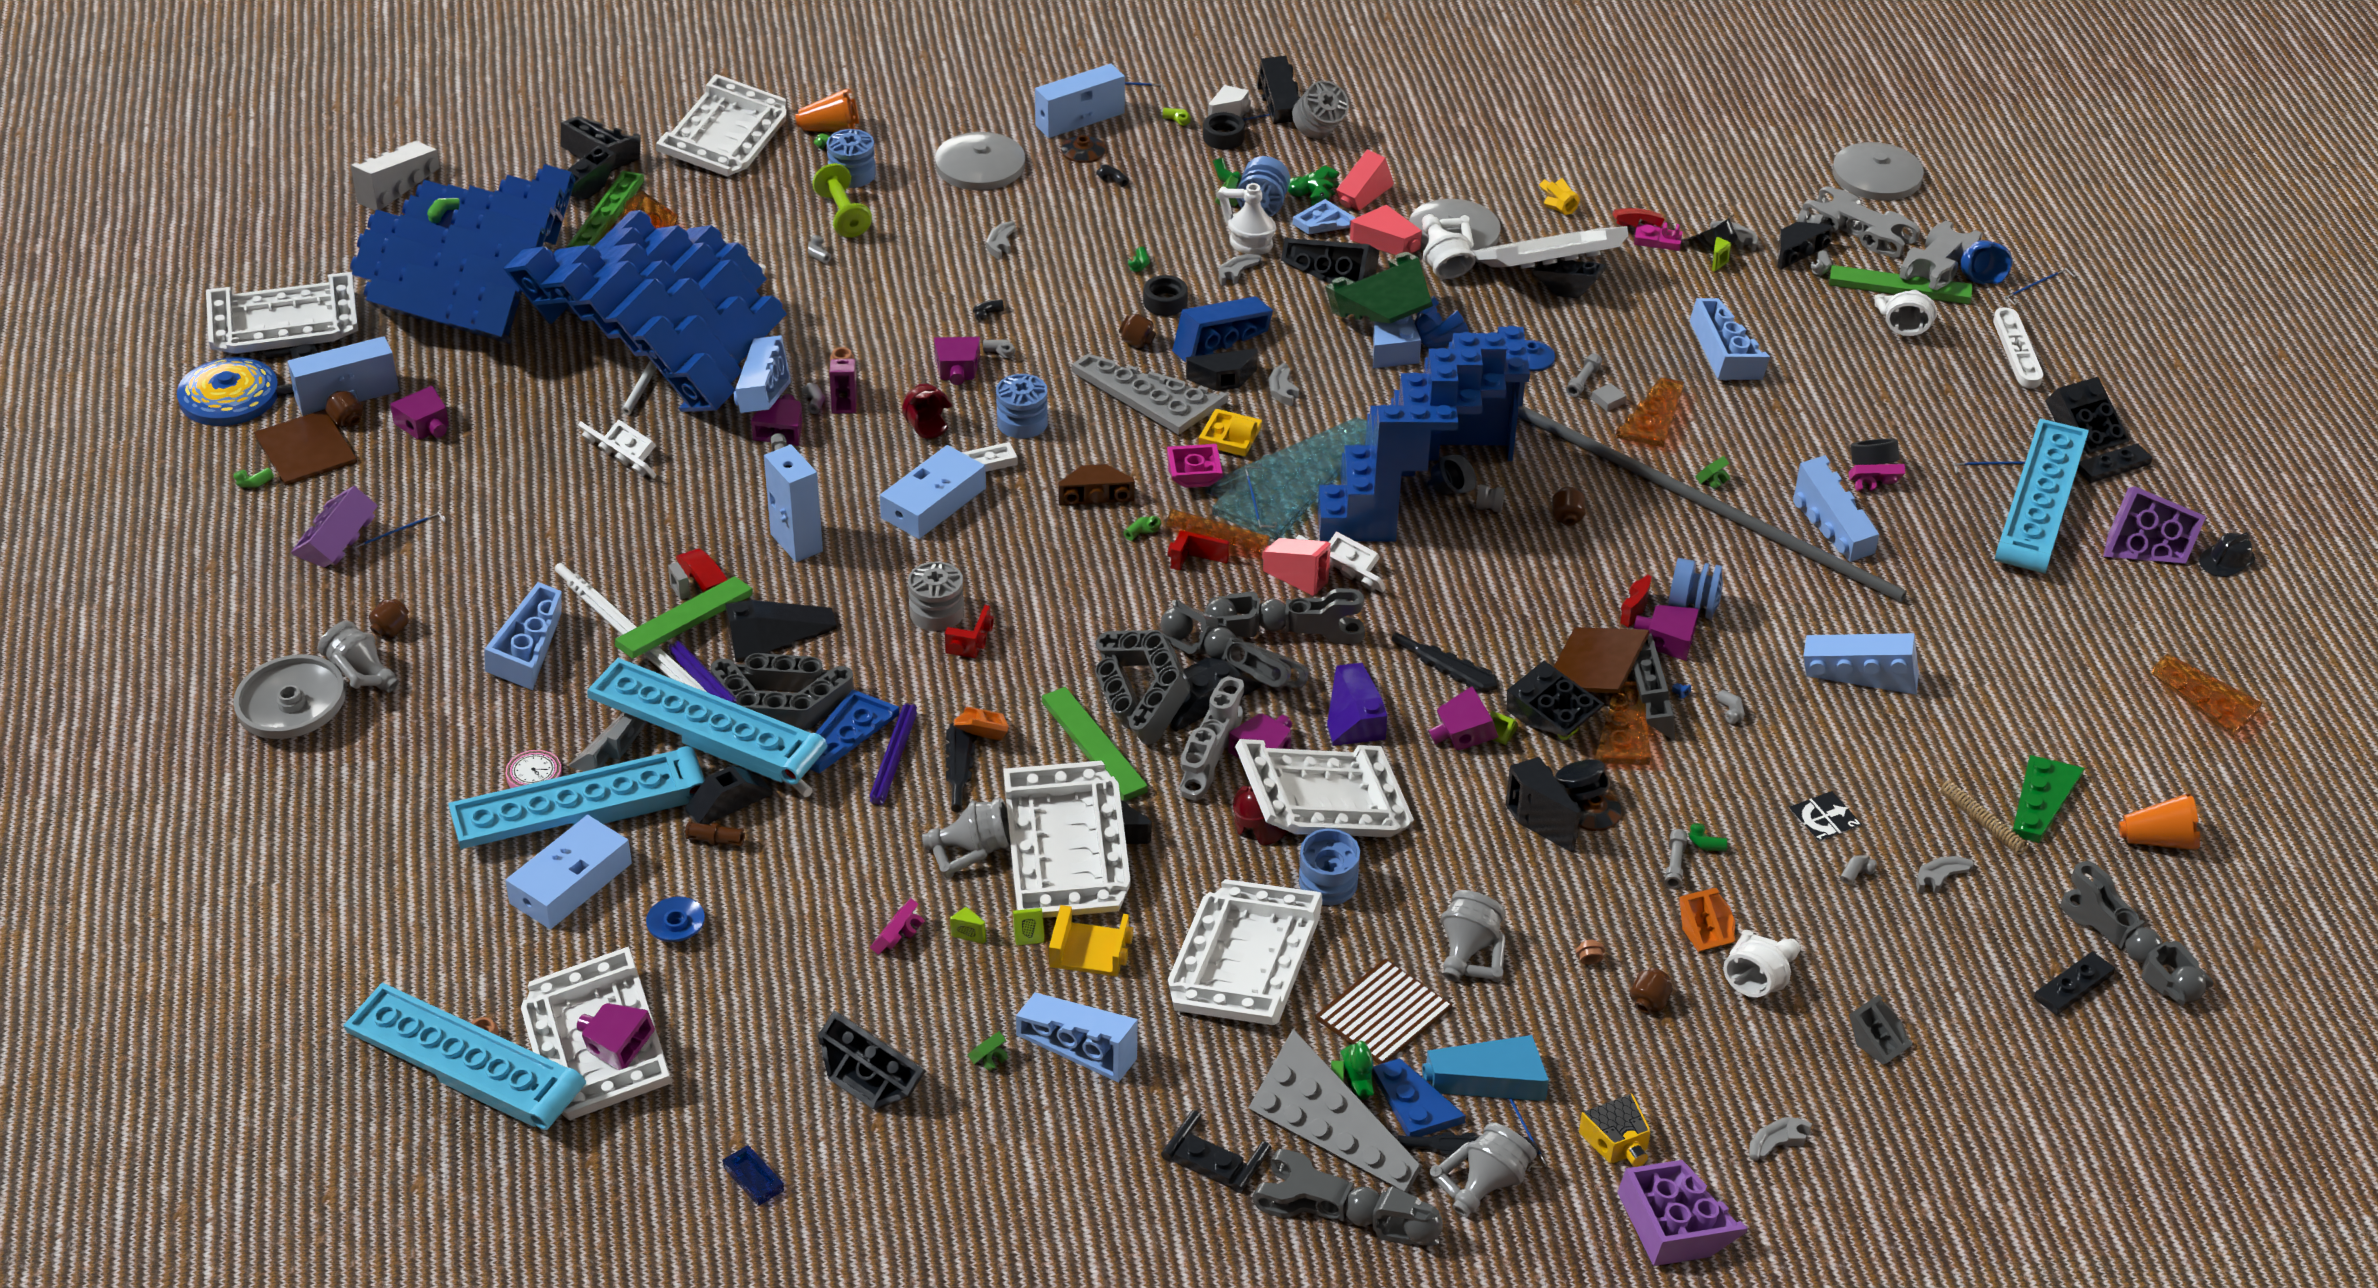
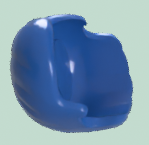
M1988 240L1973 243L1971 247L1964 251L1961 257V270L1964 276L1972 282L1983 285L1986 283L1999 284L2003 282L2013 264L2012 255L2008 248Z

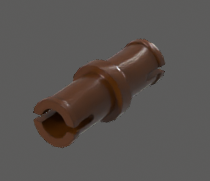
M689 821L685 829V838L687 840L706 841L710 845L715 846L721 843L741 847L745 839L743 828L723 827L720 823L708 825Z

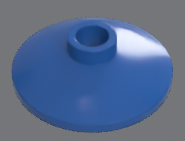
M1525 340L1530 371H1542L1552 366L1555 361V353L1549 345L1536 340Z
M670 897L661 900L649 910L646 917L647 928L651 935L666 942H678L691 938L701 930L705 921L702 906L695 900L687 897Z

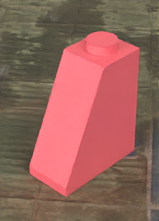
M1368 149L1365 151L1336 189L1339 201L1344 207L1360 211L1393 186L1394 182L1386 158Z
M1387 204L1351 220L1350 240L1354 242L1369 244L1378 250L1394 255L1402 252L1412 254L1421 249L1422 230Z
M1278 538L1271 546H1267L1262 554L1263 571L1314 596L1329 582L1331 543L1327 541Z

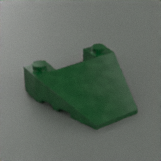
M1402 252L1397 254L1394 259L1388 261L1390 269L1357 282H1353L1345 277L1332 280L1331 284L1325 286L1332 312L1344 318L1354 314L1355 319L1361 320L1363 316H1369L1370 321L1392 323L1432 307L1433 304L1419 257L1409 252Z

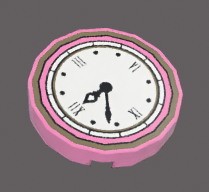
M529 750L520 753L512 758L506 766V780L510 788L554 779L562 775V766L558 757L551 752L543 750Z

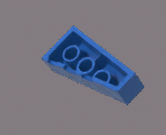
M1256 296L1183 309L1172 351L1186 362V357L1214 354L1215 350L1222 347L1228 349L1240 339L1244 342L1268 331L1273 310Z

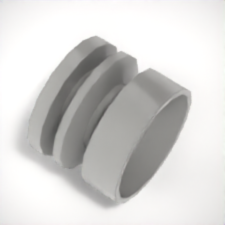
M1321 80L1313 83L1294 105L1292 115L1297 129L1303 135L1310 138L1321 139L1327 137L1347 115L1349 109L1348 98L1345 92L1333 82Z
M927 562L920 564L911 571L908 576L909 612L912 622L921 629L928 631H944L947 627L953 628L959 624L964 617L963 575L960 570L952 564L945 562Z

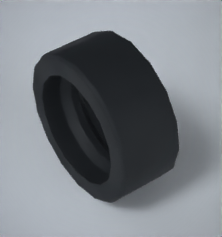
M1227 112L1209 115L1203 123L1204 142L1212 148L1221 150L1239 147L1245 139L1244 120L1238 115ZM1217 130H1230L1231 132H1218Z
M1160 275L1149 279L1144 284L1143 304L1151 313L1160 316H1171L1182 312L1187 307L1188 287L1182 279L1172 275ZM1162 293H1169V294H1173V295H1176V296H1174V297H1169V298H1164V297H1158V296H1155V295H1157V294H1162Z
M1872 439L1851 444L1853 465L1886 464L1900 459L1897 439Z

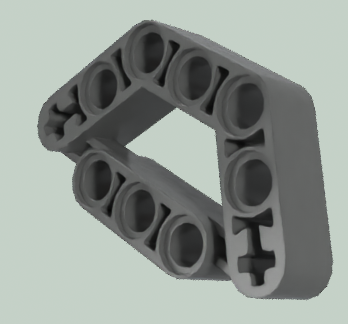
M1157 630L1104 632L1097 638L1095 644L1102 657V660L1095 668V673L1109 707L1122 725L1126 728H1131L1143 744H1154L1161 738L1190 692V684L1175 650L1165 636ZM1122 666H1151L1155 680L1140 703Z
M754 653L746 657L745 665L735 664L729 659H718L711 664V674L736 698L738 705L802 730L812 728L833 713L851 690H854L853 672L850 668L838 666L831 670H823L822 661L816 657ZM755 689H759V690H775V691H790V692H798V693L772 692V691H757V690H755Z

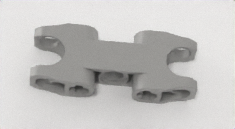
M1822 187L1819 190L1817 201L1809 200L1803 204L1802 210L1809 212V207L1817 210L1819 214L1824 215L1823 224L1833 226L1832 232L1840 229L1859 237L1865 248L1878 254L1893 258L1900 257L1903 254L1904 242L1911 244L1919 239L1920 228L1916 223L1893 211L1880 214L1861 205L1860 199L1857 196L1844 190ZM1825 193L1833 197L1831 202L1826 199ZM1903 227L1910 228L1913 236L1904 233ZM1890 242L1894 243L1897 246V251L1892 250L1888 244Z
M1949 221L1936 225L1926 238L1925 250L1913 247L1908 251L1901 266L1899 277L1905 280H1909L1912 277L1927 278L1930 280L1928 287L1934 290L1948 285L1957 272V261L1961 260L1967 248L1971 247L1973 243L1982 240L1983 233L1976 230L1967 234L1955 232L1952 230L1954 223Z
M1227 676L1221 679L1210 697L1209 710L1200 727L1191 733L1181 755V768L1185 771L1180 783L1181 797L1197 801L1210 788L1215 776V767L1224 749L1229 745V732L1240 726L1243 719V709L1239 706L1244 693L1243 680ZM1227 686H1234L1237 688L1235 694H1229L1224 692L1223 689ZM1190 782L1201 785V788L1196 791H1190L1186 787Z

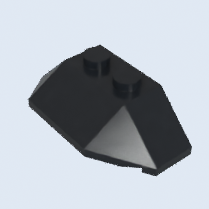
M1206 657L1183 669L1190 684V692L1169 726L1177 732L1204 718L1209 710L1210 697L1221 679L1227 676L1243 680L1244 693L1242 697L1260 688L1261 683L1251 674L1225 660ZM1227 686L1223 689V691L1229 694H1235L1237 688L1234 686Z
M833 1010L818 1034L828 1079L874 1110L910 1097L926 1072L918 1063Z

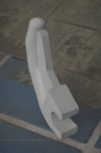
M1712 221L1710 228L1716 227L1723 221ZM1732 222L1738 239L1735 241L1737 247L1743 250L1744 245H1750L1752 247L1751 251H1756L1758 240L1756 233L1738 223Z
M1013 221L999 224L991 230L987 238L986 248L997 259L1002 258V251L1007 254L1011 253L1007 237L1015 230V223Z
M1245 254L1236 256L1220 265L1219 281L1221 286L1226 285V279H1231L1234 284H1237L1241 272L1246 268L1258 265L1262 260L1261 255Z
M1283 363L1273 369L1268 379L1270 391L1277 401L1292 406L1294 398L1299 397V389L1291 382L1289 383L1290 368L1286 363Z
M1960 856L1940 857L1922 865L1916 880L1918 893L1924 892L1925 885L1932 886L1933 892L1938 893L1944 880L1949 875L1969 872L1973 868V861Z
M1784 1117L1759 1129L1750 1142V1159L1754 1161L1759 1160V1158L1764 1159L1778 1145L1804 1146L1806 1135L1804 1134L1809 1135L1812 1123L1799 1118Z

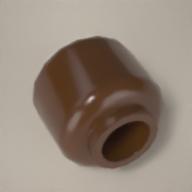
M1133 314L1131 317L1126 316L1119 329L1122 341L1137 349L1143 348L1146 344L1150 346L1156 336V332L1153 331L1154 323L1139 314Z
M336 391L328 397L325 410L339 427H353L360 422L363 406L349 391Z
M1563 487L1552 497L1554 519L1566 526H1572L1581 521L1586 514L1584 494L1574 487Z
M397 599L382 600L369 615V620L372 624L370 626L371 631L380 638L384 635L389 638H395L408 624L409 610Z
M1649 968V970L1639 972L1629 994L1631 1000L1635 1003L1636 1009L1649 1014L1651 1011L1658 1012L1664 1009L1673 991L1670 977L1664 971L1657 968Z

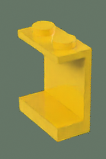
M1060 905L1049 945V967L1118 977L1121 965L1126 966L1128 948H1125L1126 944H1131L1134 928L1129 927V914H1123L1120 929L1073 923L1072 907Z

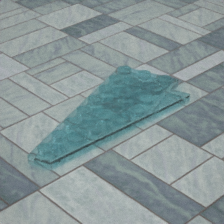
M1355 417L1276 453L1264 455L1260 460L1223 475L1217 482L1205 487L1206 493L1220 498L1212 506V514L1271 539L1277 540L1281 538L1318 498L1319 485H1330L1341 473V460L1345 445H1365L1367 420ZM1258 463H1259V464H1262V468H1261V469L1247 468V472H1248V476H1249L1250 481H1251V485H1252V489H1253V493H1254V497H1255V501H1256V505H1257V509H1258V514H1259V518H1260V525L1275 526V524H1272V523H1273V522H1276L1277 525H1276L1275 528H1272V527H1261V528H1260V527H1259V522H1258V520H1257L1256 511H1255V507H1254V503H1253V499H1252V495H1251V491H1250V487H1249V483H1248V479H1247V474H1246V470H1245L1246 467H1258V468H1260L1261 465H1258Z

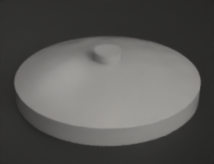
M992 132L965 133L950 138L938 148L935 155L936 171L944 181L962 189H997L1014 182L1022 175L1025 169V153L1016 141L1007 136Z
M1863 142L1847 146L1839 151L1834 158L1832 173L1836 182L1854 195L1872 200L1890 201L1914 194L1922 184L1924 170L1920 161L1913 154L1900 147L1886 143Z
M1440 199L1431 201L1418 207L1409 219L1412 224L1422 230L1420 249L1422 251L1425 250L1429 242V235L1424 232L1422 227V219L1428 214H1433L1439 220L1460 218L1463 215L1468 216L1474 243L1473 248L1470 249L1471 251L1496 246L1500 238V222L1496 215L1486 207L1467 200ZM1460 227L1443 228L1452 233L1462 234Z
M289 655L268 661L251 671L237 687L233 705L240 724L250 733L270 739L293 738L310 733L329 722L344 703L346 686L340 670L329 660L314 655Z

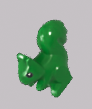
M1324 165L1315 172L1308 173L1303 177H1292L1287 192L1294 197H1301L1309 192L1312 193L1310 196L1311 206L1325 199L1329 201L1336 194L1332 188H1338L1340 185L1337 181L1340 173Z
M1360 1040L1356 1044L1349 1045L1340 1051V1061H1344L1343 1073L1346 1074L1349 1088H1351V1091L1359 1100H1366L1374 1095L1371 1079L1373 1057L1366 1043Z

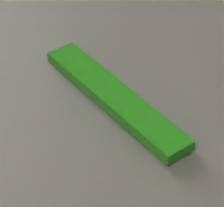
M622 171L567 245V248L584 245L594 247L606 235L643 184L644 175Z
M1836 265L1831 266L1830 286L1889 294L1918 290L1933 300L1970 304L1972 284L1951 281L1948 285L1934 290L1928 287L1930 280L1924 277H1912L1909 280H1905L1899 277L1900 274Z
M734 576L615 639V647L634 659L726 610V604L752 596L753 588Z
M1066 687L1042 695L1043 705L1090 762L1102 761L1105 764L1106 771L1111 777L1114 776L1119 783L1120 798L1126 802L1148 792V785Z

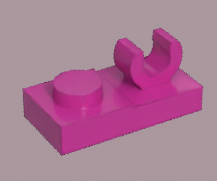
M1666 222L1663 224V228L1638 224L1634 245L1680 251L1683 231H1680L1679 224L1676 225L1675 230L1667 229L1668 224Z
M1855 465L1849 471V480H1857L1855 483L1856 491L1863 489L1862 482H1867L1869 490L1873 491L1876 488V481H1882L1883 484L1897 483L1905 474V465Z
M910 898L898 910L870 948L878 955L886 947L891 950L902 937L898 934L900 930L906 937L911 938L917 931L910 923L919 928L925 922L920 915L912 914L919 904Z

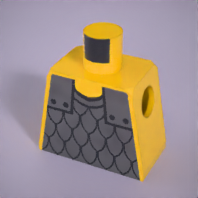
M1632 1093L1582 1112L1579 1133L1609 1163H1616L1627 1158L1633 1167H1639L1648 1160L1645 1150L1649 1144L1650 1128Z

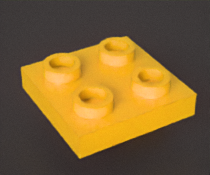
M1215 409L1199 436V445L1217 444V448L1220 451L1246 456L1262 428V420Z

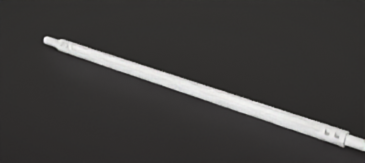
M562 563L555 566V571L567 581V586L621 635L637 628L580 575L573 574ZM658 646L643 653L669 678L705 691L692 676ZM802 779L797 784H791L804 797L810 796L813 791Z

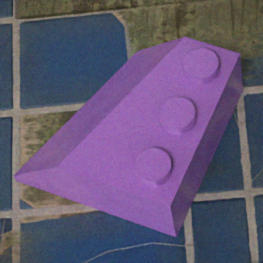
M355 485L326 502L323 506L324 510L313 520L316 526H311L303 534L291 553L298 558L323 568L331 563L336 565L345 555L343 549L347 544L351 546L359 538L360 534L358 531L362 525L366 527L374 519L375 515L373 512L378 505Z
M2130 487L2124 496L2108 533L2103 557L2185 564L2206 516L2138 487Z
M1683 1160L1626 1168L1617 1192L1653 1266L1711 1257L1741 1237L1748 1230L1742 1221L1736 1222L1728 1214L1729 1208L1722 1201L1717 1202L1706 1191L1707 1185Z

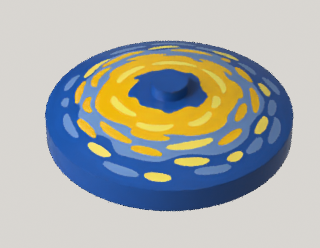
M241 357L222 358L202 364L190 371L178 385L177 399L184 415L195 422L210 426L235 425L250 421L271 408L278 397L276 392L278 381L274 371L260 361Z

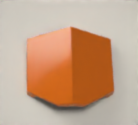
M968 706L961 715L954 719V726L965 732L999 741L1004 738L1009 728L1002 713Z
M1717 888L1679 897L1682 929L1698 952L1735 942L1736 923L1730 906L1720 896Z

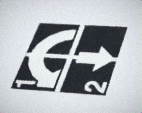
M1833 791L1789 807L1818 841L1862 825Z

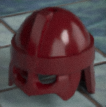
M919 384L905 395L902 414L920 437L932 439L941 436L947 431L948 424L941 413L944 408L948 409L953 405L947 395L935 386Z
M1251 785L1242 786L1236 792L1233 799V811L1238 835L1244 832L1245 827L1252 828L1258 843L1265 846L1279 841L1287 834V830L1265 821Z

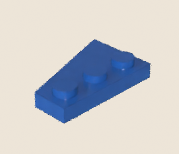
M1399 1058L1373 1066L1372 1075L1406 1136L1422 1137L1465 1123L1466 1115L1402 1059Z

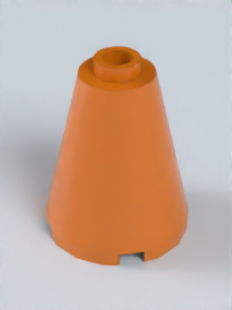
M849 88L843 89L800 108L795 116L797 126L801 127L803 131L838 132L846 129L859 130V128H855V124H859L855 98L850 99L849 97L852 91Z
M2184 794L2124 815L2123 821L2119 822L2120 837L2126 838L2127 843L2190 850L2199 849L2200 831L2197 832L2196 822L2199 821L2194 798L2191 794Z

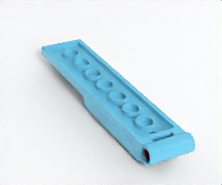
M2039 419L1994 561L2046 574L2089 430Z
M617 658L587 690L589 699L682 735L683 744L781 783L785 781L789 784H797L828 746L826 740L817 733H809L620 658Z
M683 746L675 751L448 803L460 849L570 823L574 826L586 815L605 824L686 805L690 801L689 798L692 799L705 781L694 749L689 746Z
M383 982L343 1025L347 1033L435 1074L440 1083L543 1130L549 1129L586 1084L584 1077L576 1070L562 1066Z

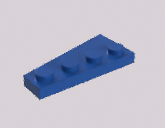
M852 689L817 730L816 733L826 740L828 746L809 770L817 773L824 771L900 715L899 706Z

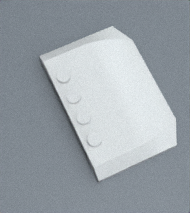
M715 74L706 84L704 95L671 133L665 132L656 143V151L724 176H730L747 169L786 121V99Z
M1627 226L1597 228L1473 250L1472 252L1475 254V261L1485 263L1491 267L1521 265V269L1535 267V262L1543 261V265L1557 263L1556 258L1564 257L1565 261L1579 259L1578 254L1586 253L1587 257L1601 255L1600 250L1619 247L1628 237Z
M352 272L329 274V282L238 294H232L231 287L206 290L210 349L237 354L299 346L302 344L331 342L358 331Z
M1239 739L1235 746L1265 821L1269 824L1294 834H1311L1317 830L1329 828L1339 829L1351 836L1392 837L1409 828L1414 821L1381 746L1358 745L1354 752L1266 748L1264 740Z
M1102 761L1003 769L1017 910L1042 908L1043 918L1057 917L1060 905L1071 906L1072 915L1119 911L1130 887V872L1119 783L1114 776L1111 777L1106 771L1105 764Z
M1225 879L1221 882L1222 888L1215 893L1209 892L1203 897L1168 978L1174 1011L1275 1025L1280 1021L1320 919L1322 894L1316 891Z
M629 947L529 982V994L527 1000H523L521 1011L533 1052L562 1066L576 1070L586 1080L585 1086L561 1113L568 1120L672 1083L656 1028L629 1066L622 1070H618L592 1055L585 1045L582 1032L577 1030V1021L582 1014L594 1017L602 1005L606 1003L648 1010L653 1022Z

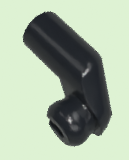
M1107 164L1101 165V168L1096 171V174L1102 180H1106L1110 176L1121 187H1125L1129 183L1128 177L1119 169Z
M1002 299L984 301L973 307L976 320H985L987 313L1004 311Z

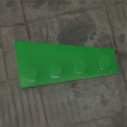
M2030 755L2012 832H2015L2016 835L2018 834L2024 840L2040 843L2057 812H2060L2065 800L2074 790L2077 781H2080L2085 768Z

